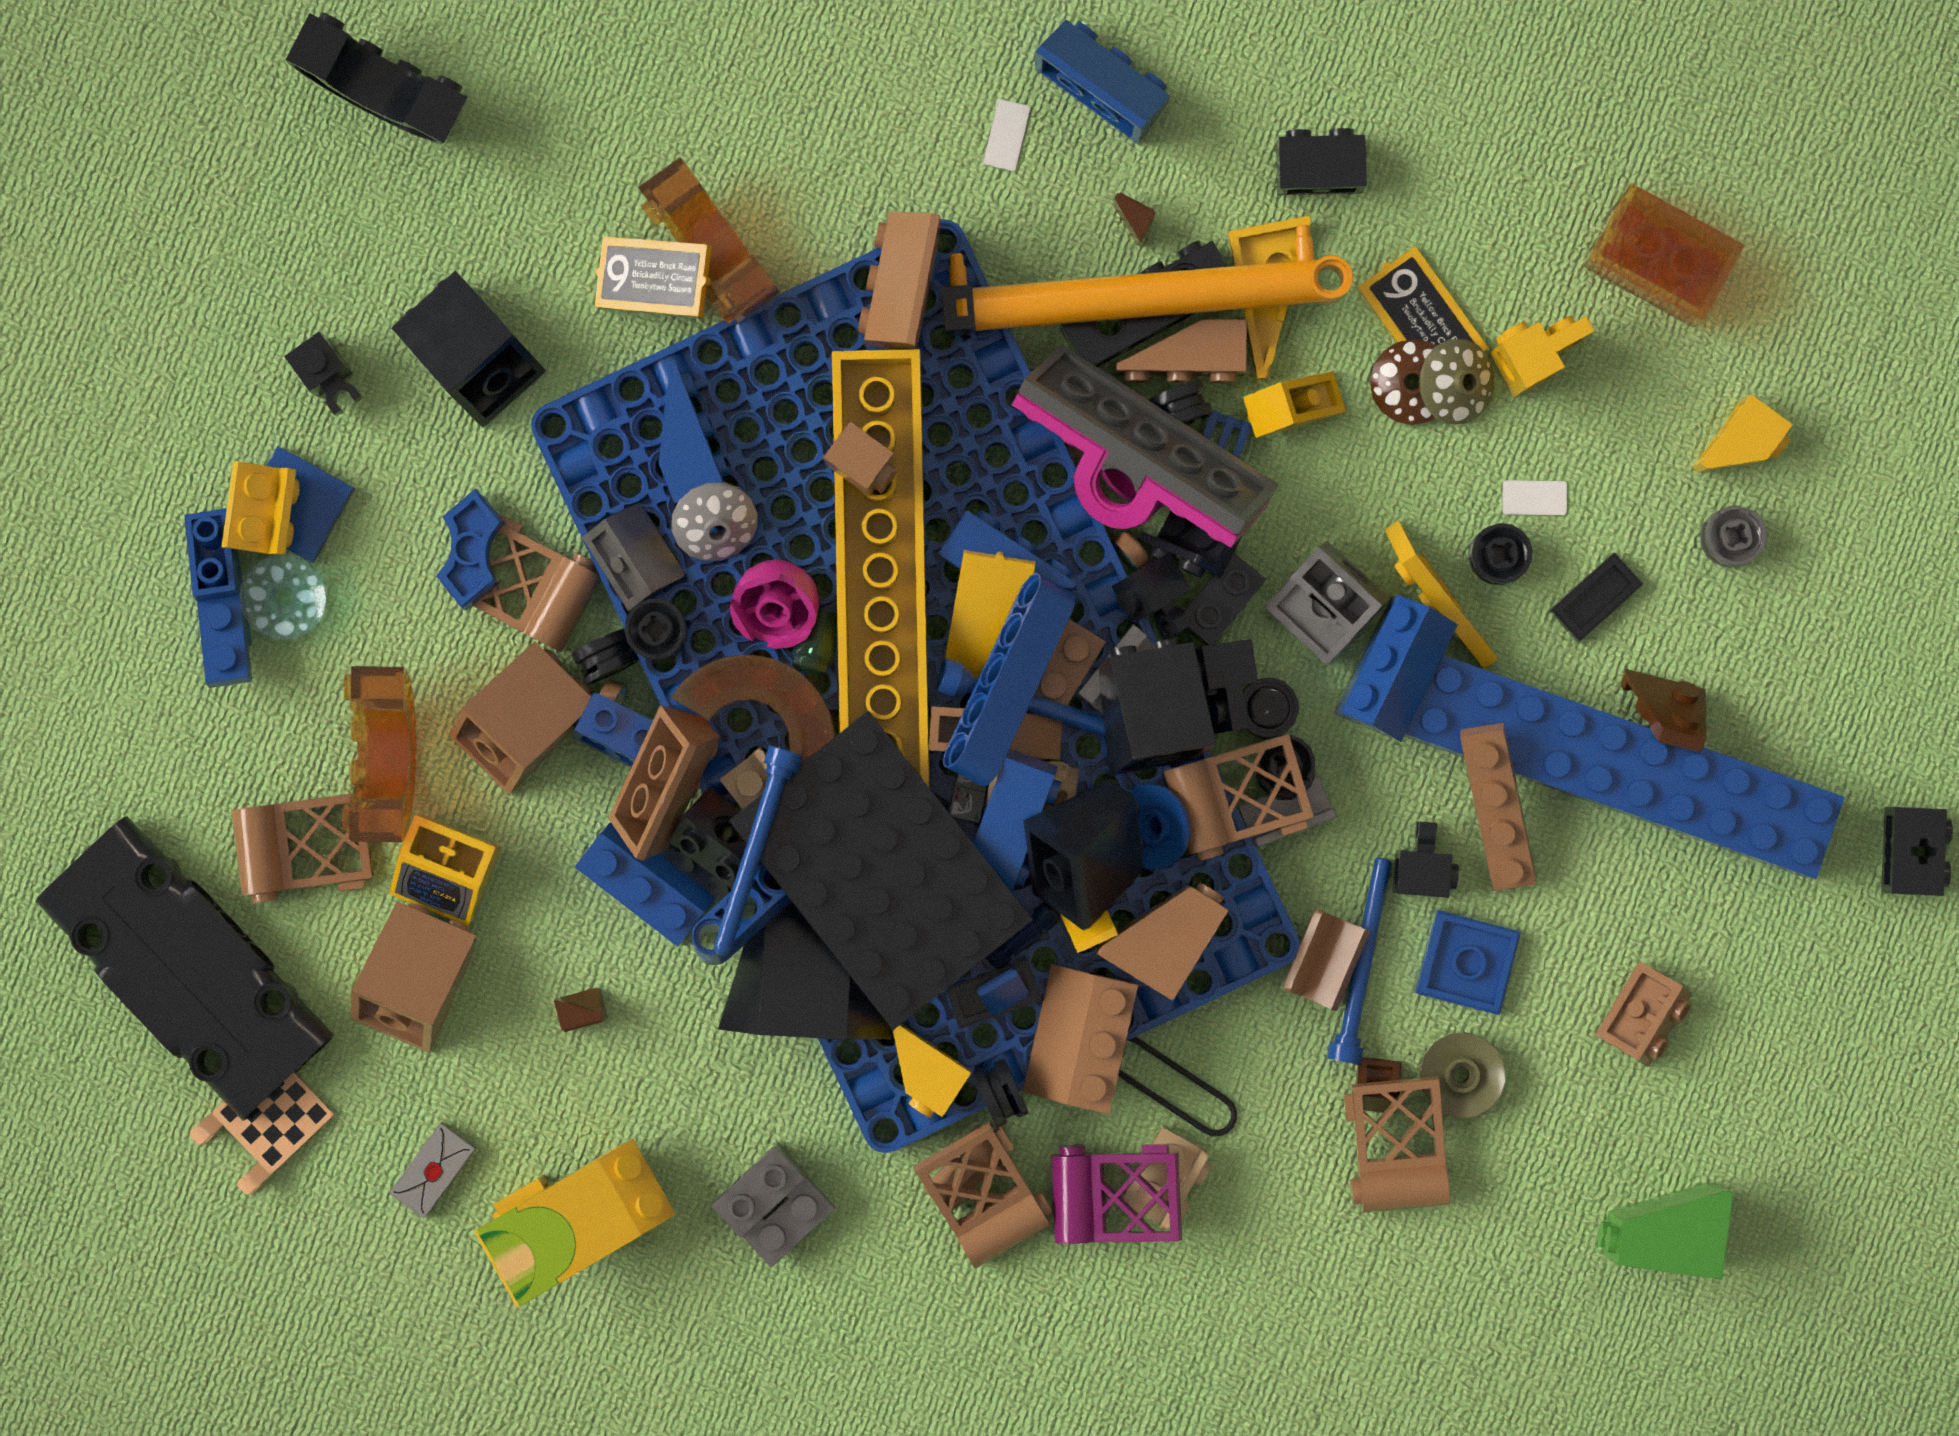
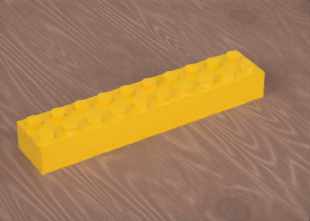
M920 349L832 351L834 442L850 421L894 453L895 463L893 466L896 467L895 471H897L892 481L882 493L875 489L870 497L834 471L840 732L869 711L930 788Z

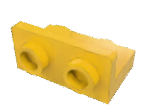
M239 461L233 462L222 548L268 555L285 554L286 548L292 543L294 534L293 523L289 522L291 506L297 502L299 496V481L295 479L296 469L276 468Z

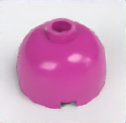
M779 559L763 561L748 569L737 583L733 592L730 614L735 627L745 638L752 642L754 637L759 640L767 641L766 647L769 648L793 647L805 641L816 624L819 595L814 581L801 567L792 562Z

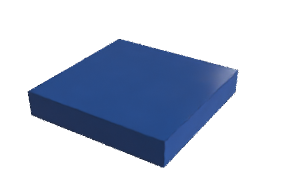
M277 446L267 466L296 469L295 479L299 481V496L297 502L291 506L289 521L293 523L294 534L291 545L286 549L314 563L355 488Z
M1436 910L1414 993L1500 1015L1521 932Z

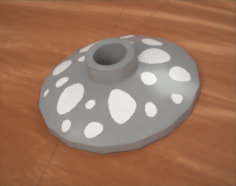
M725 482L706 483L691 489L678 501L672 513L671 530L678 546L689 556L703 561H722L737 555L750 544L757 530L758 514L752 499L741 488ZM721 525L724 527L718 532H710L714 526Z

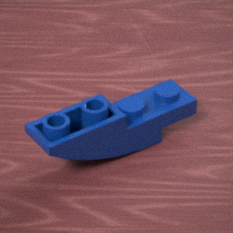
M227 508L184 515L193 598L197 601L205 683L209 688L252 682L249 645H252L249 617L246 612L247 604L238 550L222 548Z

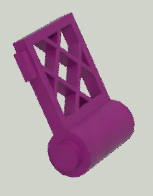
M1169 1144L1142 1145V1153L1097 1154L1085 1152V1145L1059 1146V1154L1051 1155L1055 1243L1168 1242L1182 1240L1178 1152L1169 1153ZM1104 1163H1118L1131 1176L1117 1192L1104 1180ZM1129 1163L1142 1164L1137 1170H1135ZM1151 1163H1167L1168 1182L1159 1191L1141 1175ZM1135 1181L1152 1197L1139 1214L1121 1197ZM1167 1191L1169 1202L1163 1197ZM1105 1193L1111 1198L1107 1203L1105 1202ZM1115 1203L1132 1219L1123 1231H1107L1106 1213ZM1156 1203L1169 1213L1170 1231H1155L1143 1219ZM1138 1225L1144 1231H1132V1229Z

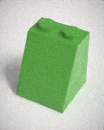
M1706 1182L1608 1211L1607 1222L1601 1221L1599 1226L1598 1247H1602V1254L1617 1265L1722 1280L1734 1192L1717 1183Z

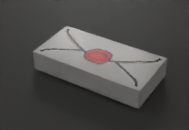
M441 1122L389 1194L419 1216L425 1218L477 1147Z

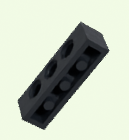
M1200 240L1178 251L1177 254L1180 259L1165 267L1163 262L1160 261L1139 274L1227 266L1213 241L1202 246ZM1195 313L1118 319L1121 329L1117 334L1111 336L1104 335L1098 330L1097 321L1061 324L1060 330L1074 353L1096 367H1100Z

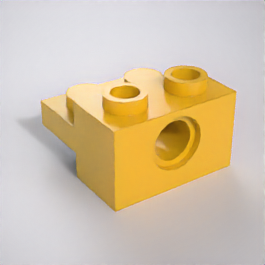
M1570 315L1548 327L1546 331L1540 321L1529 328L1526 322L1522 321L1496 338L1498 346L1489 354L1515 398L1564 369L1565 366L1558 354L1580 343L1595 330L1587 316L1575 322Z

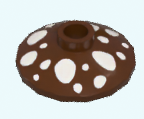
M1417 339L1397 342L1384 350L1373 365L1370 378L1372 398L1381 412L1395 422L1415 425L1427 423L1435 418L1424 405L1420 394V387L1416 390H1409L1404 384V380L1409 374L1414 373L1420 377L1424 360L1435 347L1430 342Z

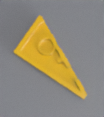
M1310 215L1228 231L1227 235L1233 265L1242 266L1297 261L1296 228L1299 225H1308L1310 227ZM1288 305L1242 309L1244 319H1247V335L1257 381L1268 378Z
M1397 520L1386 528L1385 532L1400 560L1394 566L1409 586L1416 582L1423 592L1418 595L1421 602L1458 624L1455 633L1484 669L1497 661L1496 654L1479 630L1477 631L1460 610L1462 609L1461 605L1422 553L1417 554L1406 533V529L1400 521Z

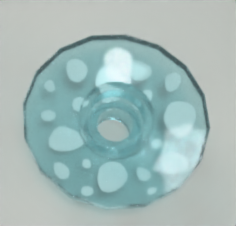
M272 555L258 561L246 573L240 587V607L246 621L258 633L275 640L294 639L308 633L321 620L326 607V587L320 573L308 561L293 555ZM283 589L289 590L292 594V601L286 606H281L276 600L277 593Z

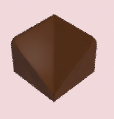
M599 988L589 989L554 1000L561 1030H564V1032L601 1023L608 1017L602 992Z

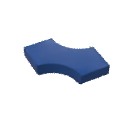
M477 489L473 490L443 516L451 534V551L446 564L436 576L465 611L499 584L491 568L490 551L496 534L505 524L504 520Z

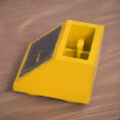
M415 814L398 855L389 895L420 905L431 912L470 926L502 846L426 815Z

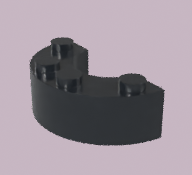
M321 12L319 18L309 13L286 58L290 66L334 95L399 129L434 143L443 144L467 99V96L460 93L463 88L460 84L442 75H439L437 80L429 76H422V71L419 68L401 59L398 60L397 64H394L381 57L383 50L375 44L362 38L357 42L350 34L343 31L345 24L337 18Z

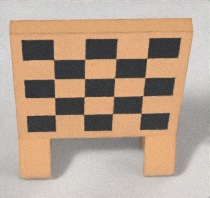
M294 1072L284 1081L285 1084L280 1089L271 1093L272 1096L259 1104L245 1121H242L223 1101L190 1131V1137L197 1144L203 1145L224 1126L259 1162L237 1183L244 1194L254 1193L335 1115Z

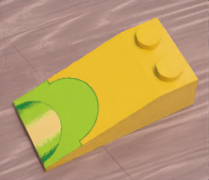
M631 1139L614 1147L474 1230V1233L515 1306L518 1308L676 1215L634 1139Z

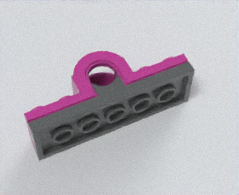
M1064 345L1056 349L1024 379L1018 391L1019 393L1012 406L1025 413L1031 421L1040 423L1060 436L1068 445L1077 447L1084 452L1073 475L1075 490L1084 509L1094 519L1109 527L1127 529L1138 526L1141 523L1146 524L1163 505H1166L1177 516L1186 518L1206 531L1211 538L1223 542L1231 548L1265 511L1270 499L1279 484ZM1100 473H1102L1109 487L1120 497L1130 501V503L1117 504L1109 500L1100 488Z

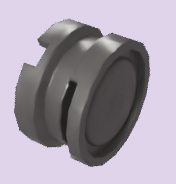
M1741 505L1728 506L1712 513L1703 523L1700 532V544L1706 557L1714 564L1723 567H1738L1755 560L1763 551L1767 540L1766 527L1761 517L1753 510L1741 507Z

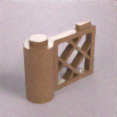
M500 514L505 524L498 532L508 537L513 554L492 561L490 559L491 568L495 576L494 567L515 561L521 583L500 590L497 585L492 589L491 593L483 596L473 606L547 646L562 652L600 580V575L595 573L596 567L589 559L575 553L570 560L522 535L521 533L525 526ZM517 542L528 547L529 549L519 552ZM540 553L551 559L543 576L531 580L527 579L521 558ZM537 585L532 595L530 587ZM523 590L527 606L520 619L517 620L506 614L501 596ZM495 599L497 608L485 602Z
M1289 734L1163 771L1168 789L1181 800L1189 816L1191 833L1187 848L1188 855L1197 853L1199 861L1224 854L1222 845L1280 828L1282 836L1308 829L1306 820L1314 818ZM1282 745L1287 763L1279 778L1257 767L1265 750ZM1257 753L1252 763L1240 758ZM1234 760L1249 768L1238 790L1221 782L1217 764ZM1253 772L1276 783L1264 805L1242 794ZM1288 772H1290L1294 786L1284 781ZM1281 786L1297 795L1301 812L1285 817L1270 809ZM1224 790L1234 795L1230 805H1228ZM1240 798L1260 809L1261 812L1253 827L1236 831L1231 813ZM1266 813L1277 818L1276 820L1261 824Z
M361 793L231 810L242 896L251 895L252 903L278 900L277 891L338 883L339 891L365 888L364 879L372 878ZM353 803L356 821L345 835L324 820L335 805ZM328 806L321 816L310 809ZM304 810L317 821L304 838L299 840L287 831L285 812ZM320 824H323L341 838L326 859L306 845V842ZM356 828L359 845L349 839ZM288 837L298 844L291 854ZM345 842L360 852L362 871L343 873L330 863ZM302 848L322 862V865L311 878L293 880L291 862ZM326 866L337 873L319 877Z
M1438 1076L1351 1084L1352 1093L1344 1094L1346 1121H1354L1358 1178L1350 1179L1353 1205L1360 1204L1363 1213L1449 1205L1450 1187L1445 1159L1440 1080ZM1430 1089L1431 1104L1420 1117L1402 1104L1413 1090ZM1402 1091L1397 1098L1389 1093ZM1381 1093L1392 1103L1375 1121L1363 1111L1362 1095ZM1397 1108L1415 1121L1400 1140L1382 1127ZM1431 1115L1433 1128L1425 1123ZM1364 1120L1372 1125L1366 1133ZM1422 1127L1434 1137L1435 1153L1416 1155L1406 1144ZM1377 1131L1395 1144L1384 1158L1367 1159L1366 1144ZM1401 1150L1407 1154V1156H1396V1155H1397Z
M989 1122L913 1166L976 1269L1051 1225L1047 1217L1054 1213L1042 1191L1033 1194L1010 1158L1008 1152L1015 1148L1002 1126L993 1129ZM987 1139L990 1141L993 1151L989 1163L968 1160L973 1147ZM999 1158L1003 1162L1004 1166L997 1165ZM943 1165L957 1167L951 1185L934 1183L929 1173ZM965 1169L986 1172L980 1190L960 1187ZM994 1174L1012 1177L1016 1184L1015 1187L1003 1194L989 1192ZM941 1194L948 1195L946 1201L944 1200ZM957 1196L977 1200L971 1213L959 1220L956 1219L952 1209Z

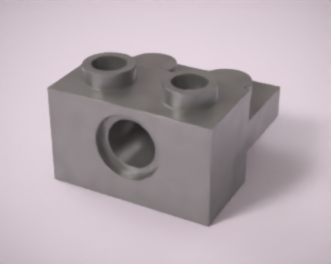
M1326 541L1318 546L1296 570L1288 582L1266 604L1265 608L1328 666L1389 602L1390 598L1329 541ZM1321 602H1323L1334 614H1332Z
M779 1142L711 1205L740 1238L743 1237L771 1268L835 1209L831 1201L807 1177V1173ZM784 1197H788V1199L780 1207H778L770 1216H768L766 1219L763 1218Z

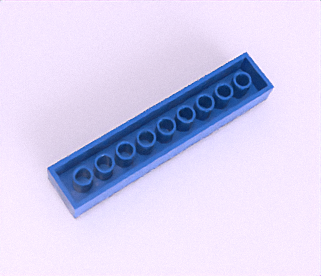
M1444 655L1404 736L1464 758L1460 739L1461 729L1504 723L1515 776L1809 879H1817L1845 799L1844 796L1703 747L1700 753L1658 742L1648 727Z

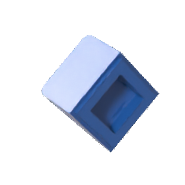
M1010 967L979 985L977 989L979 996L992 1015L999 1014L1029 995V991L1015 967Z

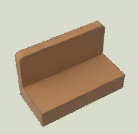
M1316 909L1285 980L1283 989L1337 1011L1371 931Z

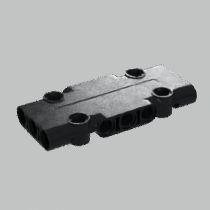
M128 816L123 817L111 826L58 876L35 901L68 935L74 949L80 954L86 955L96 965L94 970L103 983L170 1053L180 1059L183 1057L189 1064L193 1075L199 1080L205 1081L242 1121L249 1118L248 1115L265 1099H269L273 1091L280 1089L285 1084L284 1081L293 1072L296 1074L335 1036L299 998L294 986L284 982L274 972L275 965L255 942L197 882L190 878L187 880L181 873L178 864L171 858L166 857ZM155 864H159L166 871V881L160 888H156L149 881V870ZM92 924L99 926L103 932V940L98 947H93L86 939V931ZM273 989L278 990L285 997V1007L280 1013L271 1011L267 1006V995ZM209 1049L218 1052L222 1058V1066L217 1073L211 1072L204 1065V1056Z

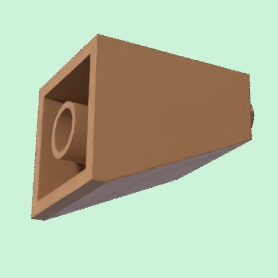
M533 642L462 707L449 733V736L509 795L571 734L592 697V693L585 683L577 678L573 679L561 668L562 665L558 657L549 649H542L536 642Z
M1199 882L1196 889L1185 885L1117 930V936L1098 944L1094 951L1173 1001L1229 910L1220 905L1224 897Z
M396 902L352 989L351 1020L430 1053L475 951L476 935L471 934V930L462 923L452 920L446 923L432 917L430 911L420 905L409 903L407 906Z

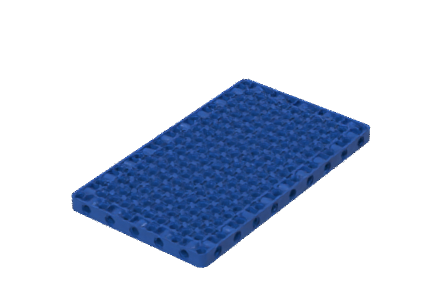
M941 219L940 235L949 234L956 240L957 244L950 253L940 254L936 252L929 292L936 298V303L933 308L925 311L918 344L921 355V386L928 387L934 393L932 403L922 408L923 482L932 489L930 499L924 503L925 580L930 586L929 594L926 597V620L933 616H939L948 623V632L942 639L932 640L927 637L928 713L931 712L932 706L960 708V702L963 697L971 693L965 692L964 695L956 693L952 697L936 692L938 676L945 658L958 582H951L945 577L944 567L947 562L938 557V553L946 541L933 543L926 537L925 532L928 524L939 520L947 523L950 527L951 535L964 516L966 507L971 503L980 502L986 505L989 515L1001 523L998 531L1011 540L1015 534L1022 537V530L1028 523L1035 522L1041 524L1045 528L1047 536L1044 542L1034 545L1037 547L1034 555L1044 562H1050L1053 558L1074 572L1070 579L1076 583V586L1070 592L1075 594L1076 601L1083 608V617L1076 624L1103 639L1106 643L1102 648L1101 657L1096 662H1093L1073 697L1077 698L1080 702L1081 710L1103 717L1099 711L1077 694L1097 671L1098 666L1109 656L1110 651L1114 650L1120 642L1116 633L1118 624L1126 620L1131 621L1129 615L1120 607L1117 595L1111 587L1127 577L1103 524L1094 519L1084 509L1078 499L1073 478L1076 467L1062 438L1040 423L1031 421L1025 413L1012 409L1006 403L1005 397L1007 393L1012 389L1020 388L1024 379L1031 373L1010 328L987 330L984 332L976 331L975 334L955 335L953 345L946 350H937L931 345V335L936 330H945L941 287L950 286L948 269L950 266V255L956 253L963 255L964 265L966 266L967 285H972V288L989 286L964 231L952 220ZM879 248L539 408L532 417L531 428L534 438L581 537L586 535L605 518L637 503L643 506L647 514L658 516L660 520L658 532L670 551L677 556L679 565L685 575L680 580L657 591L648 599H664L674 605L676 597L680 593L687 591L694 593L696 596L697 607L691 614L684 615L688 625L687 640L682 649L675 654L677 659L676 665L671 671L661 673L655 668L654 660L647 659L638 653L636 654L660 705L705 717L720 736L717 752L714 758L708 761L701 776L700 790L703 794L710 787L733 805L738 803L720 779L746 760L750 751L755 747L760 746L768 750L769 746H774L790 751L786 743L789 732L797 728L804 729L810 736V745L804 752L796 753L803 756L802 763L837 736L830 733L825 725L827 715L834 710H839L838 638L831 636L827 629L830 618L837 615L836 540L830 536L829 532L831 524L835 521V494L826 502H818L811 495L813 485L819 480H829L835 485L834 471L826 465L823 458L834 443L832 439L833 403L826 406L819 405L814 401L813 396L816 388L820 385H832V351L885 350L865 346V334L858 333L862 307H871L873 292L860 290L854 284L857 274L861 271L870 270L871 265L879 266L882 251ZM786 307H794L801 313L799 322L790 328L782 327L777 322L778 313ZM844 327L852 328L858 333V340L849 348H841L834 342V335L839 329ZM714 343L721 346L722 357L715 364H704L699 358L700 351L706 344ZM806 345L813 346L819 351V358L816 363L808 367L801 366L795 361L798 349ZM673 363L678 365L681 373L689 370L698 392V395L691 397V399L701 404L702 411L705 410L714 435L707 437V439H714L720 444V451L730 473L729 476L724 478H733L738 482L739 488L752 499L758 514L757 530L750 544L737 555L722 561H703L691 557L678 546L671 530L672 513L676 505L665 479L661 478L658 472L662 433L658 438L651 441L643 439L640 434L643 422L648 419H658L662 422L663 426L669 365ZM765 364H774L780 369L778 380L771 385H763L756 378L757 371ZM965 368L970 371L973 376L970 386L965 389H956L950 385L948 376L954 369ZM639 380L644 385V393L641 398L632 402L623 399L622 388L628 381ZM734 382L741 388L738 400L729 404L721 402L718 399L719 388L724 383ZM785 402L793 403L798 407L797 418L789 424H781L775 419V410L780 404ZM973 407H984L990 412L991 421L987 426L974 428L968 423L966 417L969 410ZM556 416L564 418L566 423L564 433L558 438H548L544 431L546 422ZM744 421H754L759 426V434L752 442H741L736 437V429ZM936 425L948 427L952 432L951 441L942 447L931 444L928 440V432L932 427ZM610 437H619L624 445L622 453L617 458H605L601 451L602 444ZM810 441L815 444L817 453L812 461L800 463L794 459L793 449L799 442ZM1000 445L1008 450L1010 459L1007 464L1002 467H993L987 463L985 453L991 446ZM769 459L777 464L776 476L766 482L756 479L754 474L755 466L761 460ZM960 463L969 468L971 477L964 485L956 486L947 480L946 472L953 464ZM1055 465L1064 469L1067 475V481L1064 485L1052 488L1045 484L1042 473L1049 466ZM631 475L639 477L642 482L639 494L632 498L623 497L619 489L622 480ZM1011 484L1022 485L1028 492L1027 501L1020 506L1009 505L1003 496L1006 487ZM589 494H598L603 502L601 511L595 516H585L581 510L582 500ZM782 498H790L796 504L794 516L785 521L776 519L772 512L775 502ZM721 525L714 526L710 532H718L724 527ZM799 537H808L813 540L815 545L813 554L804 560L796 559L791 554V545ZM583 540L625 629V621L631 610H627ZM1087 543L1099 545L1104 554L1102 562L1095 566L1083 563L1079 556L1080 548ZM761 555H769L774 560L779 559L792 562L804 569L812 579L820 575L829 577L833 582V590L826 598L819 599L816 624L809 635L812 639L810 652L804 656H795L790 652L789 647L769 648L766 647L767 641L754 637L752 642L744 636L736 635L732 630V617L730 614L733 593L725 597L718 596L713 588L716 577L724 573L731 574L735 577L737 585L744 573L752 567L754 560ZM1147 617L1135 622L1140 630L1147 635L1146 638L1152 643L1158 641ZM700 631H711L715 636V647L707 654H698L693 648V638ZM758 651H767L773 658V667L768 673L763 675L753 673L750 668V659ZM720 669L729 670L734 677V685L726 693L715 692L711 685L713 674ZM823 671L829 675L831 686L825 694L813 695L807 688V679L812 673ZM779 689L788 691L792 699L789 710L782 714L773 713L768 705L771 693ZM738 708H746L752 714V725L745 732H736L730 726V715ZM1062 722L1060 762L1079 769L1076 795L1093 788L1094 781L1100 774H1110L1106 737ZM1086 734L1094 736L1100 745L1097 756L1089 760L1081 758L1075 749L1077 739ZM1208 750L1193 761L1157 767L1155 775L1149 780H1141L1134 772L1114 775L1117 780L1118 786L1126 791L1133 789L1137 785L1154 783L1168 788L1163 771L1213 756L1210 750ZM929 751L930 790L950 802L955 776L946 775L940 769V758L945 752ZM1218 769V772H1219V775H1220V778H1221V782L1224 783V784H1226L1225 781H1224V779H1223V777H1222V775H1221V773H1220V771H1219V769ZM987 788V793H986V798H985V804H984V809H983L982 818H983V816H984V813H985V810H986V807H987L988 788ZM1224 790L1228 805H1230L1233 798L1229 792ZM1235 806L1231 815L1236 831L1246 829L1237 806ZM953 818L965 834H977L979 829L977 826L968 821ZM1158 819V826L1162 830L1161 822ZM1248 837L1222 845L1224 851L1222 855L1199 861L1197 853L1181 858L1168 868L1155 869L1147 876H1138L1107 909L1110 918L1117 910L1126 909L1133 914L1135 919L1150 909V898L1157 891H1167L1171 895L1183 886L1189 885V880L1195 873L1205 872L1208 874L1212 881V890L1224 897L1220 905L1229 910L1227 915L1230 918L1231 924L1229 930L1224 935H1213L1192 971L1202 969L1209 974L1210 985L1204 992H1191L1187 987L1186 979L1172 1001L1098 955L1094 951L1097 945L1093 946L1089 951L1077 953L1072 947L1071 938L1060 916V922L1049 931L1044 929L1042 931L1043 936L1019 955L1015 956L1012 954L1010 956L1012 960L1006 964L1011 965L1026 959L1029 961L1042 1001L1030 1005L1036 1011V1020L1031 1026L1026 1028L1016 1026L1011 1019V1011L959 1029L946 989L930 1001V1003L937 1006L940 1012V1018L935 1024L930 1026L922 1025L917 1021L915 1014L902 1023L904 1026L935 1046L944 1041L954 1044L958 1049L956 1060L971 1069V1074L966 1081H969L976 1087V1097L973 1101L966 1104L959 1103L954 1099L943 1117L934 1112L931 1118L909 1105L912 1097L905 1093L904 1083L899 1081L894 1073V1068L899 1063L896 1043L884 1044L879 1039H855L854 1041L861 1048V1056L857 1061L849 1063L841 1060L837 1053V1046L843 1039L818 1038L869 1146L883 1153L896 1151L986 1108L973 1072L981 1068L985 1071L994 1068L995 1062L1005 1058L1019 1090H1023L1030 1061V1052L1035 1039L1050 969L1045 971L1039 970L1032 963V955L1039 947H1050L1056 952V965L1087 972H1093L1099 967H1106L1113 972L1114 978L1138 984L1132 1011V1022L1128 1029L1126 1041L1292 962L1300 947L1299 938L1252 838ZM1241 853L1249 858L1251 869L1248 875L1238 879L1229 873L1228 862L1232 856ZM1274 932L1283 933L1288 941L1286 951L1279 956L1269 955L1265 948L1267 937ZM985 957L971 969V977L960 978L953 984L994 971L996 968ZM989 1023L995 1027L997 1039L993 1044L980 1046L973 1040L972 1031L978 1024ZM1006 1084L1005 1087L1007 1089V1092L1009 1095H1011L1012 1092L1009 1088V1085ZM890 1118L895 1121L899 1130L895 1138L886 1141L876 1136L874 1124L879 1119Z

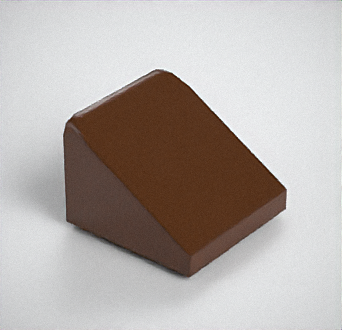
M1121 192L1120 194L1117 193L1113 206L1137 246H1140L1154 220L1155 210Z
M1362 1057L1361 1065H1357L1355 1084L1401 1080L1402 1062ZM1400 1091L1389 1093L1393 1095L1395 1098H1397V1096L1400 1094ZM1381 1093L1362 1095L1363 1110L1384 1113L1392 1103Z

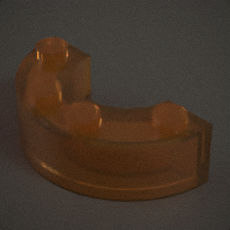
M681 157L638 187L647 200L640 206L655 227L662 222L676 242L712 246L708 273L711 284L707 286L706 298L712 306L714 305L727 324L733 320L738 324L780 293L775 283L754 255H751Z
M736 655L713 661L686 678L671 697L709 721H713L723 709L738 702L758 701L769 705L783 718L789 731L790 752L803 756L801 763L836 736L831 712L816 687L792 667L767 657Z
M351 666V674H345L344 698L345 700H351V711L354 713L351 719L352 742H357L358 753L357 759H352L350 766L351 784L354 785V789L350 796V805H344L343 831H349V841L403 842L408 832L412 814L416 774V715L411 677L406 667Z

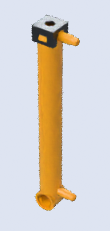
M1299 225L1296 228L1297 261L972 288V285H967L966 266L964 265L963 255L956 253L951 254L949 257L950 286L941 287L945 336L975 334L976 331L1309 303L1330 305L1337 303L1346 295L1352 285L1353 273L1346 260L1339 256L1328 255L1314 260L1313 238L1311 237L1308 225ZM1323 270L1336 272L1341 281L1340 287L1336 290L1322 288L1318 281V273Z

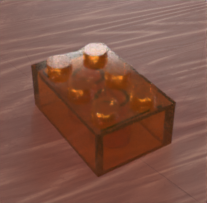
M1630 183L1621 191L1581 266L1694 328L1706 318L1745 245Z

